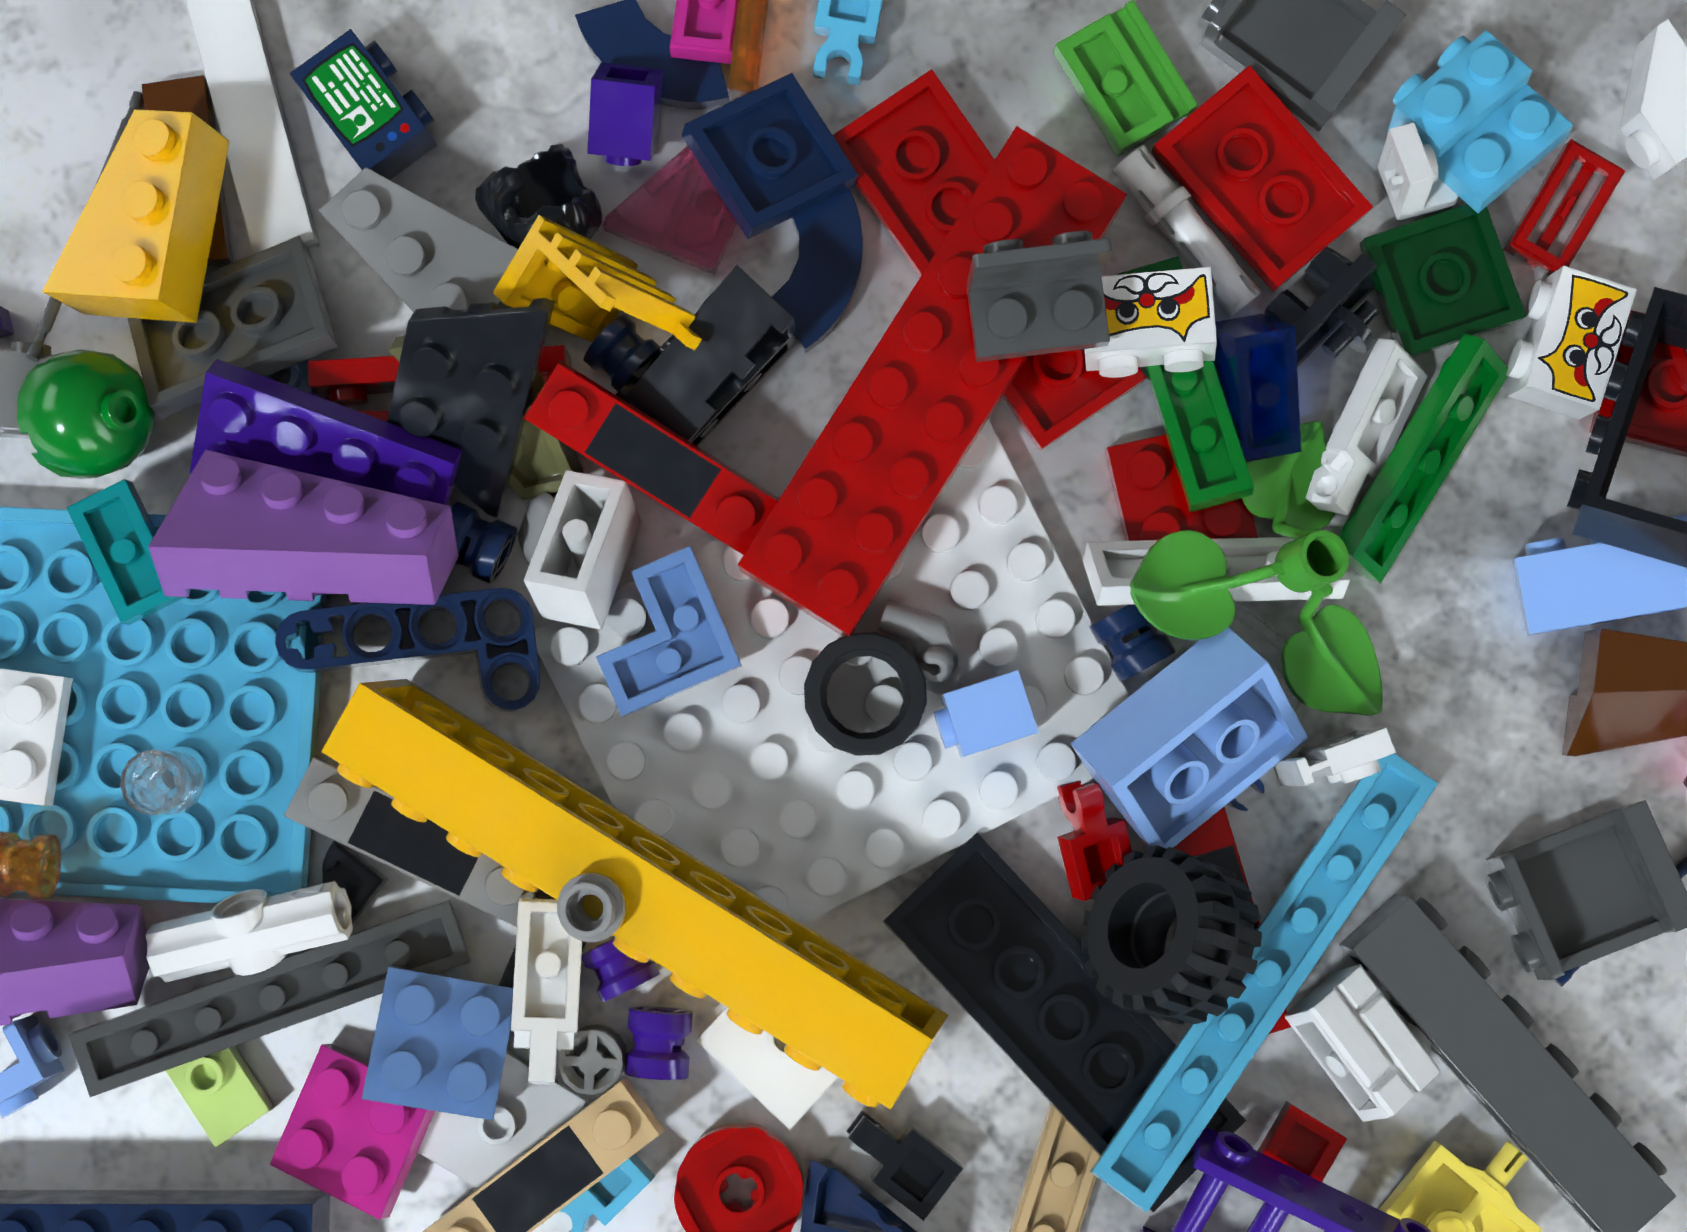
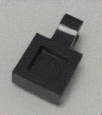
M861 1110L846 1130L849 1133L848 1138L854 1144L880 1162L871 1175L872 1182L923 1221L963 1170L961 1163L911 1125L897 1139L879 1122Z

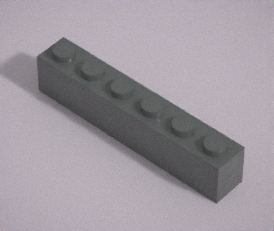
M1393 895L1344 939L1339 946L1356 965L1361 964L1365 970H1369L1382 984L1391 997L1389 1001L1391 1005L1408 1023L1413 1024L1424 1033L1430 1042L1431 1050L1593 1232H1638L1676 1197L1675 1193L1661 1179L1668 1172L1666 1167L1645 1145L1637 1142L1632 1146L1617 1129L1623 1123L1620 1115L1597 1093L1594 1092L1590 1097L1585 1094L1573 1080L1579 1073L1573 1062L1552 1043L1544 1048L1529 1031L1535 1024L1530 1014L1510 995L1507 994L1501 999L1485 981L1491 975L1490 970L1468 947L1462 946L1457 950L1441 932L1448 926L1446 921L1428 901L1419 897L1414 902L1411 897Z

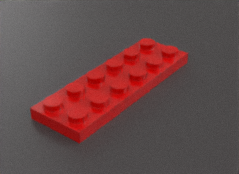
M932 69L833 134V137L859 175L855 182L856 187L919 278L995 160ZM1084 349L1032 355L1027 357L1002 398L1039 452H1041L1142 384L1146 376L1139 367L1136 374L1118 378L1103 377L1099 374V370L1086 371Z

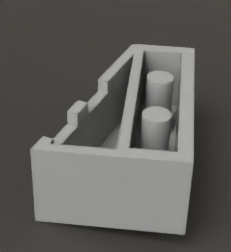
M364 168L318 210L413 313L416 309L446 306L450 309L461 310L470 304L495 302L497 309L512 308L503 304L492 292L518 251L517 248L372 170Z

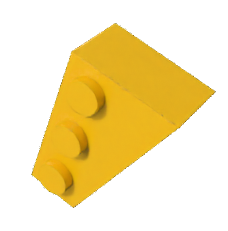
M134 109L42 292L83 315L197 323L229 140L192 112Z

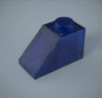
M1262 313L1215 322L1217 346L1213 363L1245 461L1251 462L1302 452L1295 327Z

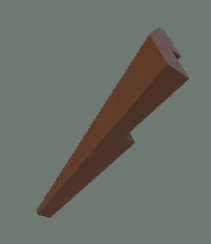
M1602 628L1584 632L1577 695L1569 696L1562 755L1580 756L1687 736V642Z

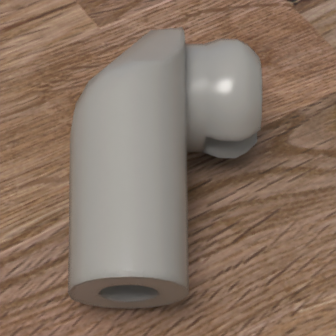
M888 599L878 630L910 641L926 680L938 683L948 679L958 666V650L944 619L938 615Z

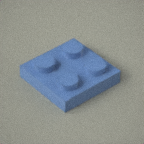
M388 967L362 1099L493 1120L511 1029L513 988Z

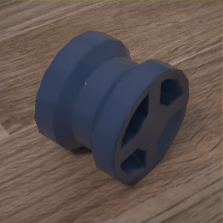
M623 314L614 319L595 338L587 349L583 361L593 370H604L611 377V386L618 392L632 378L637 377L640 379L655 362L654 356L661 346L653 339H642L636 333V324Z

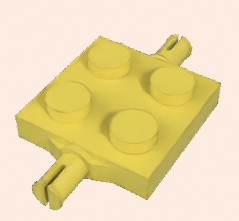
M1434 1140L1379 1208V1210L1400 1220L1402 1218L1416 1220L1426 1226L1431 1232H1541L1543 1230L1516 1207L1509 1192L1504 1189L1524 1163L1529 1160L1524 1153L1520 1152L1519 1149L1508 1141L1504 1142V1146L1482 1171L1477 1167L1463 1163L1442 1144Z

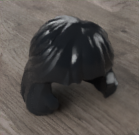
M563 144L550 145L548 151L535 153L530 160L522 162L517 168L505 166L498 171H493L476 188L475 200L479 210L497 229L507 244L517 249L521 246L538 215L590 240L598 232L602 224V207L599 200L591 189L583 185L576 167V160L573 158L570 149L565 148Z

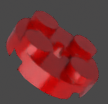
M754 1123L723 1125L705 1133L696 1140L682 1161L677 1172L674 1193L676 1213L686 1232H791L802 1208L803 1173L792 1149L780 1137L769 1132L767 1128ZM737 1173L741 1179L751 1177L755 1181L757 1187L750 1193L752 1204L742 1207L738 1200H731L727 1203L723 1199L722 1192L729 1187L727 1179L729 1175Z

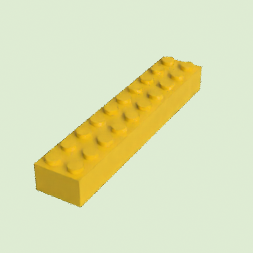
M408 679L359 683L321 751L340 763L337 767V772L341 776L361 787L372 788L375 785L394 797L391 805L398 812L418 822L425 823L428 819L449 832L446 840L452 846L474 857H481L482 854L488 856L504 867L501 871L503 877L521 889L529 892H536L537 889H540L558 900L562 888L571 879L581 874L600 873L608 876L621 888L626 901L624 921L621 927L613 934L615 936L613 944L619 951L639 962L647 963L649 959L655 961L672 972L669 977L670 981L679 989L697 998L703 999L707 994L729 1008L726 1014L736 1025L753 1034L760 1035L763 1030L786 1044L784 1052L792 1060L813 1071H819L821 1067L825 1068L844 1080L842 1088L848 1095L866 1106L876 1108L880 1103L888 1109H892L949 1016ZM587 895L583 902L584 910L591 918L599 919L603 914V903L597 896Z

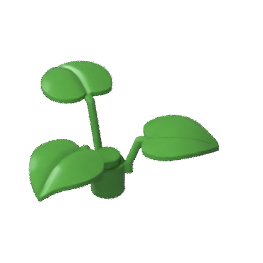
M1322 422L1302 423L1272 435L1255 448L1246 459L1254 485L1253 495L1242 498L1246 508L1255 516L1273 519L1272 528L1275 533L1295 539L1284 544L1279 549L1274 563L1226 577V558L1217 543L1200 532L1191 530L1178 531L1159 539L1149 548L1130 582V594L1139 612L1157 629L1184 640H1202L1223 632L1232 624L1236 610L1233 598L1228 590L1230 588L1277 576L1278 580L1291 591L1298 593L1311 591L1309 599L1298 616L1299 625L1304 631L1291 635L1285 641L1282 648L1281 664L1285 682L1292 694L1310 708L1328 713L1372 716L1382 712L1383 698L1380 669L1369 634L1358 617L1339 605H1329L1315 613L1322 599L1332 594L1333 588L1330 583L1339 580L1345 574L1349 564V555L1346 545L1339 536L1327 530H1320L1331 522L1336 513L1318 510L1305 498L1314 471L1323 466L1321 458L1322 453L1326 451V443Z

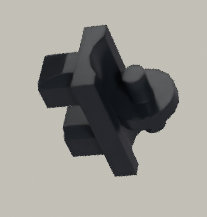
M1325 247L1310 262L1304 279L1322 295L1308 307L1286 289L1264 311L1265 323L1283 341L1282 357L1297 368L1332 331L1334 333L1322 344L1323 350L1329 356L1336 358L1347 346L1359 353L1365 354L1376 343L1375 337L1367 325L1379 314V310L1374 304L1365 300L1354 313L1352 311L1374 290V283L1370 276L1376 271L1377 265L1364 254H1361L1352 262L1333 249Z

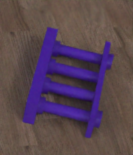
M1208 1127L1204 1128L1194 1143L1193 1167L1204 1172L1170 1231L1202 1232L1228 1185H1231L1264 1201L1247 1232H1278L1288 1214L1321 1228L1324 1232H1431L1426 1226L1410 1218H1402L1400 1220L1254 1150L1245 1139L1232 1132L1221 1131L1218 1133ZM1145 1226L1140 1230V1232H1156Z

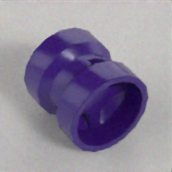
M630 1007L628 1029L633 1034L635 1047L626 1053L624 1074L636 1078L655 1080L687 1079L689 1076L690 1057L681 1048L684 1045L685 1037L692 1032L693 1012L668 1007Z

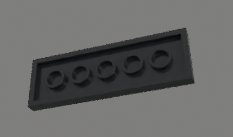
M976 833L882 922L1100 1157L1176 1047V1044L1148 1015L1114 1004L1113 999L1104 997L1095 988L1098 980L1089 977L1085 964L1089 960L1090 955L1082 952L1081 943L989 844ZM1225 1098L1206 1127L1218 1133L1221 1131L1235 1133L1247 1120ZM1194 1145L1150 1208L1151 1212L1154 1213L1197 1170L1193 1167Z

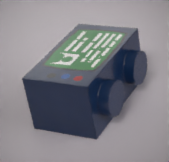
M349 29L289 74L361 170L368 168L391 180L437 146L425 128L435 120L412 89L401 96L388 79L398 71L377 42L374 40L364 47L352 29Z

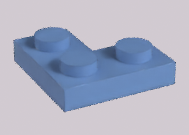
M691 546L631 571L656 631L596 656L622 717L742 666Z

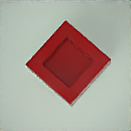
M1286 1101L1257 1151L1322 1182L1347 1138Z

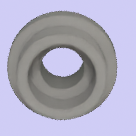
M585 873L571 879L562 888L557 901V914L562 927L569 935L583 942H599L612 936L621 927L626 914V901L621 888L614 880L600 873ZM589 894L597 896L603 903V914L599 919L591 918L584 910L583 902Z

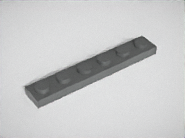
M449 899L355 932L350 935L348 940L310 948L287 956L281 962L265 971L252 975H233L74 1031L69 1034V1038L89 1097H93L382 994L388 967L435 975L469 963L471 959L451 900Z

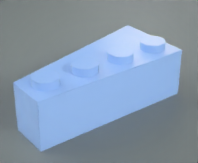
M1687 514L1672 517L1687 522ZM1564 538L1525 544L1527 556L1518 557L1513 560L1527 636L1611 622L1627 617L1653 615L1687 607L1686 567L1592 540L1590 545L1568 549L1565 547Z

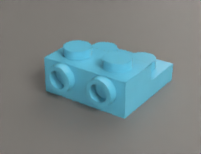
M1487 30L1472 42L1465 36H1461L1452 42L1438 60L1437 65L1440 69L1427 80L1420 73L1410 77L1393 97L1392 103L1396 106L1388 128L1389 132L1391 128L1415 123L1422 144H1430L1435 152L1439 171L1438 178L1477 213L1481 212L1567 139L1573 127V124L1527 84L1533 70Z

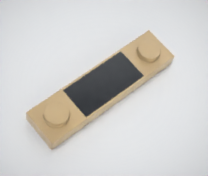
M625 1077L422 1232H532L653 1141L665 1129L627 1077Z

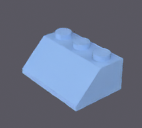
M1227 627L1223 632L1213 637L1194 643L1186 652L1151 680L1144 683L1136 692L1101 720L1094 723L1086 732L1074 740L1071 745L1095 782L1099 784L1103 792L1147 846L1158 845L1167 849L1168 847L1173 848L1309 738L1269 663L1233 630Z

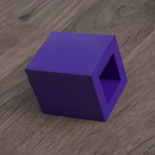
M600 63L591 78L587 154L602 155L607 163L617 166H636L641 164L642 160L651 161L659 144L664 69Z

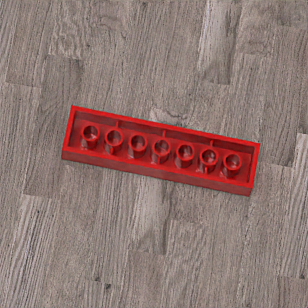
M1016 126L737 566L741 573L843 637L846 635L849 637L851 633H854L1028 357L976 362L966 288L972 256L984 253L983 246L1001 240H1023L1025 248L1052 245L1051 239L1054 236L1074 231L1092 232L1093 240L1102 239L1118 215L1127 193Z

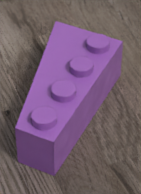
M208 450L204 451L148 546L164 596L189 597L190 589L219 590L221 598L248 599L250 591L286 592L288 600L314 601L315 596L327 593L348 594L350 602L435 605L459 557L451 506Z
M0 899V1026L12 1024V1019L22 1014L45 1010L49 1018L136 1006L150 967L146 958L147 941L145 935L147 929L140 905Z

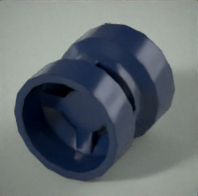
M457 501L451 507L459 555L455 565L461 564L470 568L473 577L492 585L500 576L512 552L517 536V527L499 519L492 522L483 520L479 517L476 509Z
M1135 604L1127 605L1089 626L1098 644L1107 646L1112 654L1111 667L1119 682L1138 674L1176 652L1168 636L1158 633L1156 628L1139 612ZM1138 630L1139 636L1126 643L1122 641V637Z

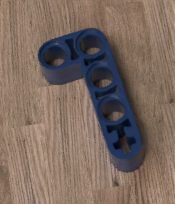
M494 588L442 594L435 605L365 603L304 610L290 614L280 623L276 631L275 645L279 656L289 667L299 672L314 673L476 653L480 688L484 699L491 707L502 712H514L523 709L535 699L540 689V670L532 610L524 596L513 589ZM498 602L512 605L520 616L518 630L508 636H497L491 633L484 622V612L489 606ZM443 610L449 613L454 618L457 626L454 637L442 644H432L426 641L420 634L418 627L421 618L427 612ZM370 617L386 621L392 631L388 645L376 652L362 650L354 641V630L363 619ZM344 620L342 637L349 652L348 656L335 657L337 653L335 643L314 647V658L308 660L303 659L298 649H289V640L299 638L300 627L310 625L316 636L335 635L331 622ZM514 665L526 674L528 688L523 697L514 701L505 700L494 692L491 684L492 675L499 667Z

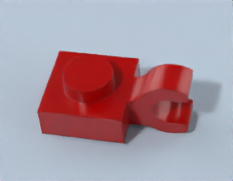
M1080 780L1057 786L1061 809L1074 830L1057 838L1072 898L1087 901L1092 899L1090 896L1096 885L1103 886L1107 881L1105 872L1113 864L1122 867L1124 855L1132 852L1125 820L1115 817L1106 819L1104 798L1099 784L1094 782L1084 786V784L1081 785Z

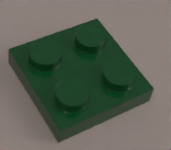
M1468 204L1366 237L1359 244L1362 253L1377 265L1376 271L1371 275L1393 340H1396L1411 357L1457 343L1461 340L1464 333L1478 336L1517 323L1527 317L1487 207L1477 213Z

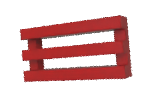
M1570 139L1563 146L1503 250L1513 256L1516 253L1526 258L1525 263L1533 268L1538 266L1548 271L1547 276H1550L1562 266L1569 267L1626 170ZM1573 160L1581 162V167L1535 244L1527 240ZM1596 171L1604 177L1556 257L1547 251L1592 174Z

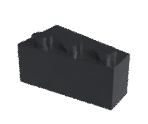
M738 265L732 269L694 314L696 317L689 328L702 339L696 350L686 347L679 339L672 335L659 348L654 356L655 362L640 379L637 377L632 378L616 393L624 401L696 446H699L797 343L794 317Z

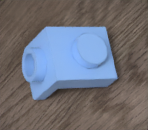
M34 1015L14 1020L12 1024L2 1028L19 1063L0 1073V1116L2 1119L38 1100L39 1098L34 1088L65 1071L58 1058L62 1055V1049L57 1036L47 1024L40 1023Z

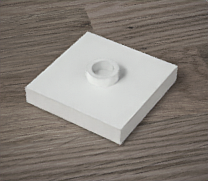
M726 1007L696 1041L790 1130L838 1077L823 1067L819 1071H813L801 1066L784 1052L785 1043L764 1030L762 1034L757 1035L739 1027L728 1018L726 1013L729 1008Z
M507 1049L494 1119L487 1120L435 1111L418 1153L479 1189L582 1111L589 1098L575 1092L556 1078L555 1084L529 1083V1062Z

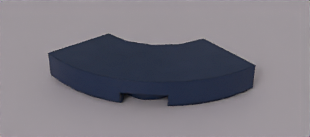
M623 0L575 14L582 36L599 64L604 62L664 69L661 104L681 108H708L725 105L730 102L720 63L671 58V35L663 33L647 20L636 0Z
M850 189L791 218L799 236V258L789 280L771 297L794 317L796 339L805 353L818 345L841 320L851 303L859 279L863 254V236L858 209Z

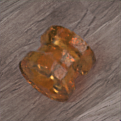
M0 831L1 897H8L16 891L27 892L32 899H50L57 887L61 871V846L56 835L38 834L32 840L22 839L17 832Z

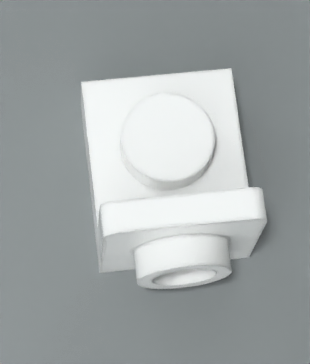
M1415 123L1389 129L1379 160L1378 170L1397 220L1454 206L1458 195L1438 178L1439 171L1435 152L1430 144H1422Z

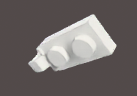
M1377 338L1346 406L1334 426L1333 433L1325 448L1326 451L1322 453L1321 464L1323 466L1314 471L1305 497L1318 510L1349 515L1358 493L1368 481L1373 482L1394 449L1428 377L1427 372L1396 340Z
M519 898L511 1031L514 1032V1048H530L528 1082L532 1084H555L557 1049L573 1050L574 1034H577L582 941L569 935L562 927L557 914L558 900Z

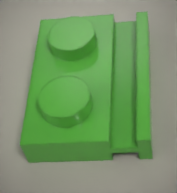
M1134 0L1126 3L1124 8L1117 12L1105 15L1055 44L1053 54L1117 157L1169 128L1172 123L1184 116L1188 117L1198 107L1197 102Z

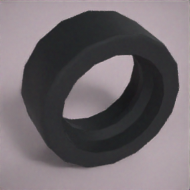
M875 632L851 633L849 637L846 635L829 643L812 661L804 683L805 710L815 731L833 748L855 756L880 755L903 744L919 726L927 704L926 678L916 657L898 640ZM872 656L885 661L897 672L903 684L904 701L899 715L889 726L876 732L858 733L845 728L833 717L827 704V687L832 674L842 663L855 657Z

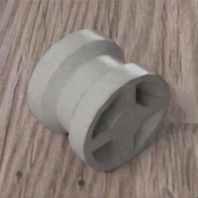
M600 1024L585 1026L578 1030L577 1034H574L573 1050L561 1049L558 1058L559 1073L565 1084L575 1092L585 1095L601 1094L610 1089L624 1072L625 1056L627 1053L626 1044L621 1035L611 1027ZM598 1043H599V1049L604 1053V1055H605V1056H610V1057H604V1056L602 1055V1053H601L599 1050H597V1048H598Z

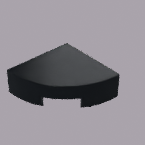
M335 840L329 847L323 860L322 884L335 881L340 888H345L352 907L351 920L353 924L387 882L388 878L348 846Z

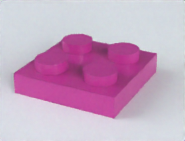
M321 1044L269 1165L379 1220L388 1218L392 1213L435 1111L362 1099L369 1061L334 1044Z

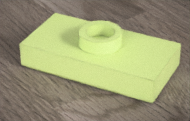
M235 1046L166 1070V1073L215 1148L275 1108Z

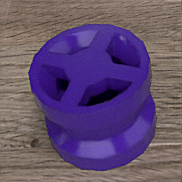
M614 939L581 955L585 967L594 970L598 977L597 993L602 1002L619 996L658 976L660 972L656 963L651 960L643 963L628 957L614 946Z

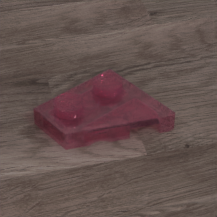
M686 146L605 217L602 227L605 232L716 275L737 222L690 148Z

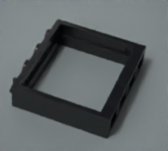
M1654 287L1646 314L1632 311L1621 345L1634 348L1629 364L1615 361L1604 398L1616 401L1611 418L1599 414L1596 417L1585 452L1598 455L1593 472L1579 469L1567 507L1580 510L1572 533L1573 535L1687 568L1686 521L1606 499L1657 342L1687 350V295Z

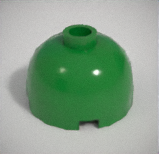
M81 349L56 354L45 363L37 364L28 372L18 393L17 423L21 434L28 433L31 444L37 450V453L31 454L40 465L61 477L78 479L98 478L128 467L143 453L154 430L155 412L149 407L142 377L131 365L114 354Z

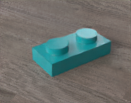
M123 479L66 507L122 624L130 625L185 598L164 596L148 548L156 534V530L133 482Z

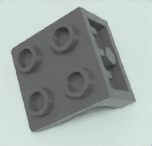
M1074 231L1054 236L1051 239L1052 245L1025 248L1023 240H1001L983 246L984 253L973 255L966 288L976 362L1108 346L1110 337L1101 276L1113 253L1111 239L1093 240L1092 232Z

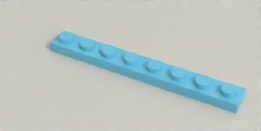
M1394 753L1378 759L1381 771L1358 780L1256 930L1262 932L1261 947H1254L1252 959L1258 961L1254 974L1246 973L1242 981L1247 988L1238 999L1230 996L1227 999L1228 1009L1219 1016L1208 1013L1206 1022L1191 1023L1090 1170L1093 1175L1143 1212L1150 1210L1438 785L1436 781Z

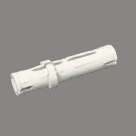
M1142 145L1113 169L1114 174L1128 187L1139 201V204L1147 212L1144 219L1151 228L1157 225L1191 268L1211 267L1213 295L1226 311L1229 318L1261 294V289L1246 275L1236 262V259L1198 215L1196 209L1188 201L1192 196L1184 186L1178 188L1159 166L1156 159L1148 151L1149 149Z

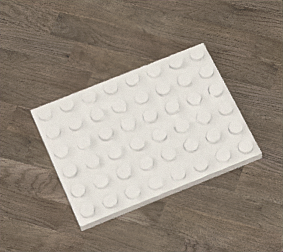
M989 419L854 632H875L898 640L915 656L908 639L878 630L889 599L943 618L958 650V666L948 679L938 683L926 680L927 704L919 726L903 744L880 755L855 756L833 748L815 731L805 710L804 683L812 661L829 643L843 636L741 573L737 565L743 555L718 539L693 552L742 664L741 667L622 717L596 656L656 631L635 581L616 589L602 630L555 620L535 629L537 652L613 807L801 924H805L966 843L976 833L982 835L1060 796L1057 786L1080 780L1082 785L1092 780L1093 777L1073 749L1071 743L1129 697L1123 683L1119 682L1111 667L1112 661L1104 645L1098 644L1089 626L1093 624ZM872 656L855 657L842 663L832 674L827 687V704L833 717L845 728L858 733L876 732L889 726L899 715L904 701L903 684L897 672L885 661ZM1019 670L1039 733L961 758L957 746L945 749L934 717V711L944 708L941 696L945 693Z

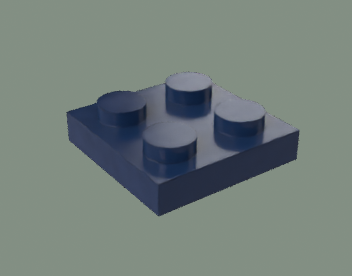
M792 73L685 123L682 132L684 141L747 239L854 187L859 176Z

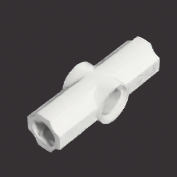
M335 881L269 897L263 889L245 890L225 898L216 904L211 911L152 924L145 935L147 941L146 958L154 977L159 976L164 982L231 967L236 975H252L275 966L289 953L348 940L353 931L351 920L352 907L345 888H340Z

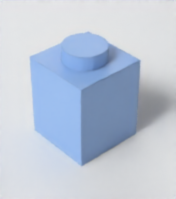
M1019 670L945 693L941 696L944 708L934 711V717L945 749L957 746L960 758L1039 733Z

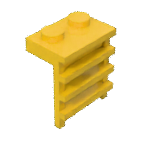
M538 215L492 292L503 304L512 308L529 307L533 299L547 298L555 301L549 324L590 342H593L602 330L617 317L620 310L673 334L686 347L696 350L702 340L689 328L696 316L689 310L674 304L676 298L656 287L657 281L637 270L638 264L632 259Z

